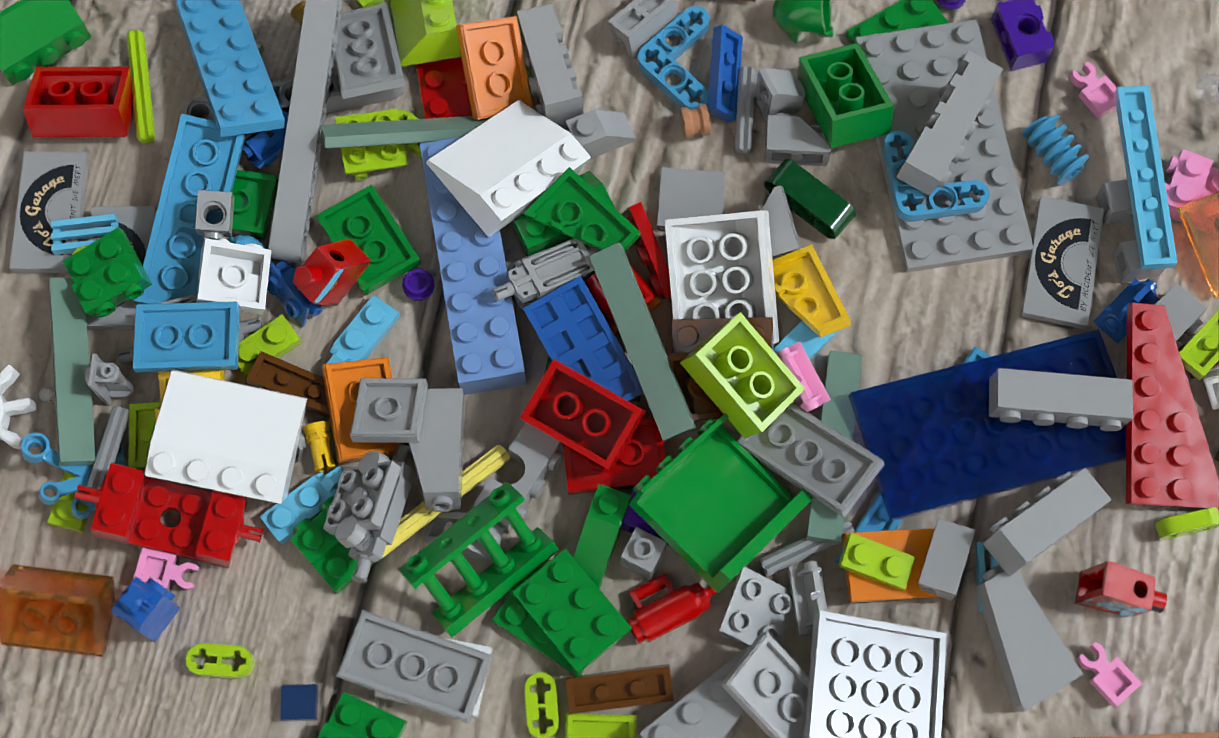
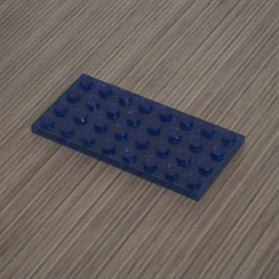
M1100 330L851 392L848 397L865 448L881 458L885 464L875 478L890 522L1062 477L1069 471L1073 474L1080 472L1084 468L1088 470L1126 460V425L1118 431H1103L1100 429V426L1088 425L1085 428L1067 427V423L1054 422L1052 425L1042 426L1034 424L1033 420L1021 419L1019 422L1007 423L1000 421L999 417H989V378L998 368L1117 378Z

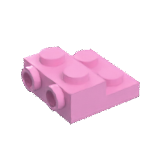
M1182 149L1178 156L1172 155L1165 170V173L1169 174L1165 187L1170 218L1217 236L1219 234V169L1211 167L1213 160Z

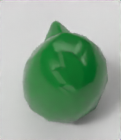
M775 0L773 17L776 19L780 29L785 31L790 40L795 44L798 43L801 32H813L822 38L833 37L831 0Z

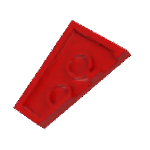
M639 202L628 207L621 215L641 233V236L635 241L636 251L641 263L646 265L651 275L648 279L654 294H660L663 300L671 296L669 268L643 205Z

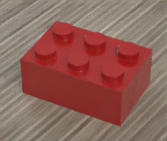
M553 359L520 419L606 469L613 470L646 411Z

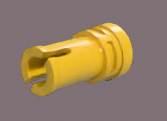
M318 421L305 425L303 433L307 445H310L315 473L324 472L322 459H324L327 472L334 470L336 464L334 463L330 445L332 438L329 422Z

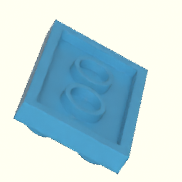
M237 301L136 305L133 370L136 373L172 372V370H237L240 305Z

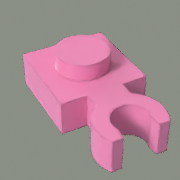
M1086 62L1082 68L1086 77L1080 76L1076 70H1073L1069 79L1074 86L1083 89L1078 97L1093 115L1099 119L1116 108L1114 96L1116 86L1106 75L1098 79L1095 76V67L1090 62Z
M142 547L134 578L136 576L145 583L149 578H152L167 590H169L172 580L176 581L185 590H193L195 585L185 582L183 575L189 570L199 572V567L189 562L177 566L175 565L177 555Z
M1095 642L1089 646L1096 656L1094 662L1089 661L1083 654L1078 656L1076 660L1083 669L1092 670L1096 674L1089 682L1115 708L1142 683L1118 657L1108 662L1104 648Z

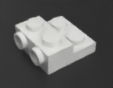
M205 238L200 257L196 303L237 301L240 305V311L263 315L266 305L271 250L263 249L257 244L240 245L230 243L224 238Z

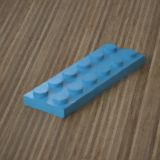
M175 0L176 11L220 137L284 128L285 118L240 0Z
M181 114L143 264L152 285L144 289V293L140 297L134 299L136 303L157 304L197 294L201 250L205 241L203 235H198L195 230L198 190L232 192L246 134L220 137L215 121ZM212 210L208 213L206 222L218 224L222 221L224 213L220 210Z

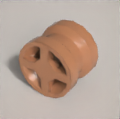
M706 104L698 105L696 109L680 108L681 127L685 139L692 138L694 134L699 133L703 136L710 135V119Z

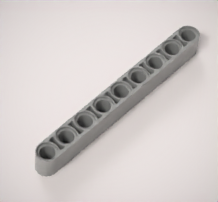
M306 0L269 241L272 260L303 263L305 258L322 145L320 125L325 124L343 0Z

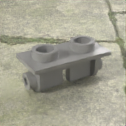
M92 354L91 365H87L85 372L86 383L107 406H111V398L129 397L134 390L133 383L125 378L116 364L104 363L97 354Z
M817 561L805 562L803 566L788 567L798 635H812L814 612H827L821 575L822 569L820 565H817Z

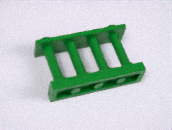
M507 481L494 489L487 498L421 551L412 555L406 563L398 568L399 572L414 589L422 583L439 604V607L431 614L451 638L559 551L553 540L539 527H536L533 531L529 529L516 509L525 501V498ZM504 517L520 538V541L506 553H504L489 531L490 528ZM477 539L494 561L479 575H477L462 554V551ZM450 561L467 583L452 597L449 596L434 575Z

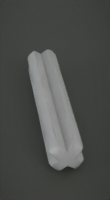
M741 67L739 69L734 151L737 154H750L752 148L756 74L753 67Z
M119 406L112 408L87 487L99 490L106 480L110 463H115L129 419L128 409Z
M844 519L842 534L853 533L854 528L848 519ZM806 537L762 557L759 563L764 574L770 576L835 544L806 540Z

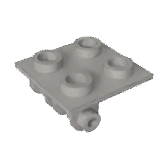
M745 567L737 577V582L732 595H730L724 616L718 626L719 635L729 640L735 638L747 645H752L760 633L768 632L781 646L794 611L791 590Z

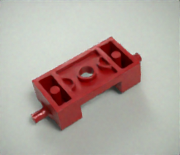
M110 463L106 480L99 490L79 484L75 493V499L95 503L96 513L91 526L94 537L174 554L179 557L230 568L235 546L240 538L260 543L264 528L261 529L244 524V513L247 506L246 496L217 490L208 492L146 477L143 470ZM168 510L179 512L181 515L180 523L175 527L164 526L161 522L164 512Z

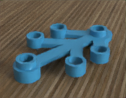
M41 433L28 434L22 440L21 455L26 461L31 463L44 461L77 476L57 483H44L39 492V498L44 504H56L61 496L75 493L79 484L87 487L94 465L59 466L58 452L50 449L48 438ZM120 444L118 450L120 454L117 455L114 464L127 467L123 456L124 446ZM32 447H37L41 450V453L34 455L28 450ZM52 489L57 494L54 497H47L44 491ZM74 499L71 506V513L77 519H86L91 515L92 511L96 510L95 503L80 499ZM85 504L89 509L81 512L76 509V505Z

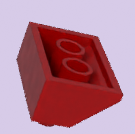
M130 66L36 67L23 107L32 137H127L132 120Z

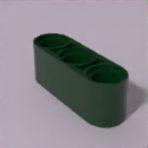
M784 159L764 182V186L770 194L774 187L782 186L790 210L829 239H836L856 216L854 208L845 199L790 159Z

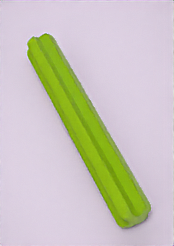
M141 30L128 31L126 37L131 70L136 135L142 144L153 143L156 137L145 36Z

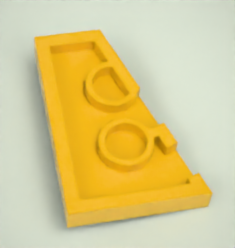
M812 244L772 260L775 296L820 338L851 326L850 318Z

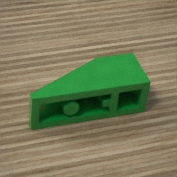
M601 484L598 485L573 557L599 589L620 536L622 522L631 499V495Z

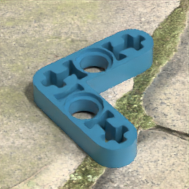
M691 6L683 11L647 42L638 53V68L680 108L696 109L698 105L706 104L707 106L708 90L676 61L679 56L708 31L709 13L700 6ZM690 19L694 21L701 19V25L694 23L690 26ZM670 35H677L682 39V43L673 47L669 46L665 39ZM648 56L652 59L656 56L657 64L653 61L646 63V57ZM669 74H677L681 77L682 81L676 86H671L664 79ZM690 96L693 98L701 97L700 104L696 101L692 104L689 103Z
M902 130L892 131L886 136L882 146V153L894 209L900 219L913 222L976 213L984 208L989 199V190L983 182L978 180L948 183L943 188L937 186L930 196L907 183L900 182L896 178L895 172L901 169L914 143L911 136ZM894 141H898L899 146H904L901 152L902 160L897 161V149L892 147ZM970 191H973L976 196L980 195L977 202H974L970 197L965 198ZM937 194L946 195L950 200V206L946 208L938 207L934 203L933 197ZM927 197L926 203L922 204L924 198ZM958 198H962L959 205H957ZM906 200H910L914 205L919 204L916 205L914 211H910L908 206H904Z

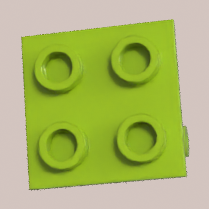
M397 108L335 117L336 124L399 120ZM405 144L340 148L345 175L351 174L355 177L356 181L366 180L368 178L367 174L370 171L409 166Z

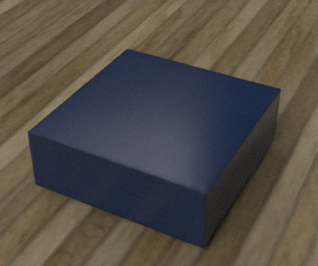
M281 685L280 720L282 722L317 721L318 685Z

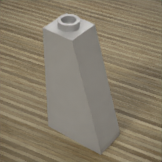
M463 388L427 389L419 443H408L427 510L448 512L461 509L465 426Z
M997 565L981 575L984 581L975 586L1011 705L1015 712H1025L1082 676L1083 673L1018 572L1009 577L1004 569Z

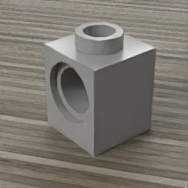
M198 190L195 230L198 235H203L204 240L205 238L222 239L224 237H232L234 197L232 192ZM210 211H222L224 213L222 221L218 224L206 222V217Z
M636 527L620 557V566L651 580L666 552L667 542Z

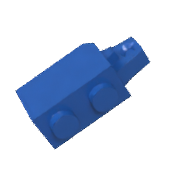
M135 576L114 604L111 613L156 642L180 610V607L172 602L175 595L158 582L149 578L145 583Z

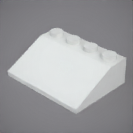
M518 100L428 159L426 164L484 233L490 237L523 214L569 167L578 174L591 157L570 132Z
M760 210L665 220L673 319L732 318L739 312L745 318L773 317V344L779 342L768 211Z
M172 370L152 436L145 476L281 504L289 492L307 398Z

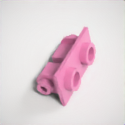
M800 341L776 353L805 388L794 400L798 407L809 412L831 400Z

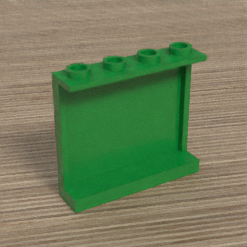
M726 413L716 422L712 418L709 419L699 429L698 433L700 436L696 440L689 437L677 449L679 455L675 459L671 456L665 458L655 469L658 473L655 477L645 476L634 487L633 490L637 494L629 504L717 593L739 574L813 499L804 489L794 498L722 427L729 417Z

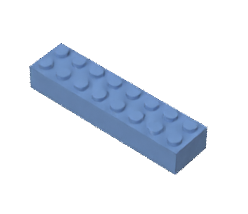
M457 137L421 143L420 149L459 387L463 388V394L468 395L525 385L527 383L512 296L497 302L492 294L493 288L508 283L500 230L488 237L426 164L428 159L462 138Z

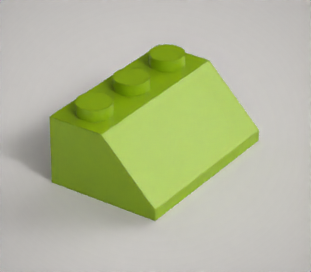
M390 0L401 67L461 57L456 30L457 22L452 0Z
M741 312L737 313L703 340L680 362L722 413H726L729 416L728 420L745 439L763 432L805 390L804 386Z

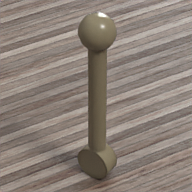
M1099 47L1096 50V56L1103 60L1117 87H1125L1108 58V49Z

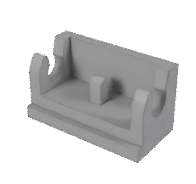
M633 0L608 21L614 40L618 45L624 42L627 54L634 59L647 42L677 17L674 0Z
M938 518L918 581L920 590L949 601L954 599L974 537V529Z

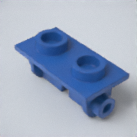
M289 110L287 112L282 111L285 118L284 128L271 130L272 134L270 136L265 131L256 132L244 141L245 145L242 151L248 157L247 160L259 169L262 166L273 163L278 157L277 154L283 150Z
M282 261L275 266L270 262L267 290L280 300L290 318L295 319L302 328L305 327L308 315L311 314L315 317L323 311V308L320 304L310 302L300 290L296 289L297 287L293 283L296 270L291 264H286Z
M1135 278L1093 323L1118 344L1127 335V305L1131 303L1156 304L1160 300L1155 295L1156 283L1150 279L1139 282Z

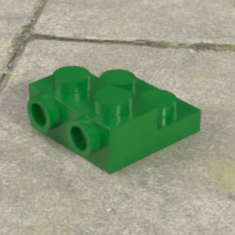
M119 227L63 261L74 282L71 286L85 313L95 318H102L112 314L116 310V306L126 300H134L144 293V289L152 285L124 230Z
M331 496L320 505L319 510L321 513L312 521L309 518H305L293 528L295 535L290 540L338 594L354 581L352 575L354 574L357 561L349 556L351 547L346 548L336 539L335 535L323 529L328 516V509L334 499V496Z
M343 692L329 722H325L318 738H401L408 722Z

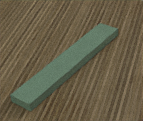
M473 116L330 124L320 125V130L325 148L421 143L463 137L490 118L473 120Z
M618 242L590 255L589 258L663 441L695 429V423L622 244Z
M50 277L48 284L59 466L94 465L95 444L91 388L85 380L86 367L89 365L86 313L71 286L74 284L72 278Z
M830 350L825 389L831 400L822 404L821 421L853 441L862 355ZM813 498L810 503L806 540L840 545L844 517Z

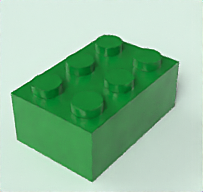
M859 43L799 57L798 80L804 88L805 100L830 148L886 135L891 132L894 105Z

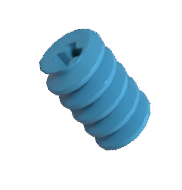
M1058 114L1051 117L1045 116L1034 121L1023 130L1022 136L1029 137L1028 144L1030 147H1036V155L1044 157L1042 161L1044 166L1051 167L1050 174L1052 177H1058V185H1063L1083 171L1084 164L1089 159L1088 154L1080 157L1077 156V153L1082 148L1080 144L1073 147L1069 146L1075 137L1073 134L1065 137L1062 136L1067 129L1066 124L1055 127L1056 122L1060 119Z

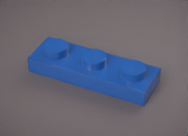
M721 24L713 28L707 109L709 113L729 123L735 121L737 115L739 69L741 68L743 36Z

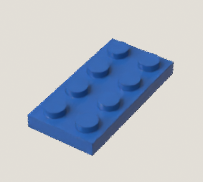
M581 276L523 308L552 361L553 359L559 361L627 401H631L644 394L635 370Z

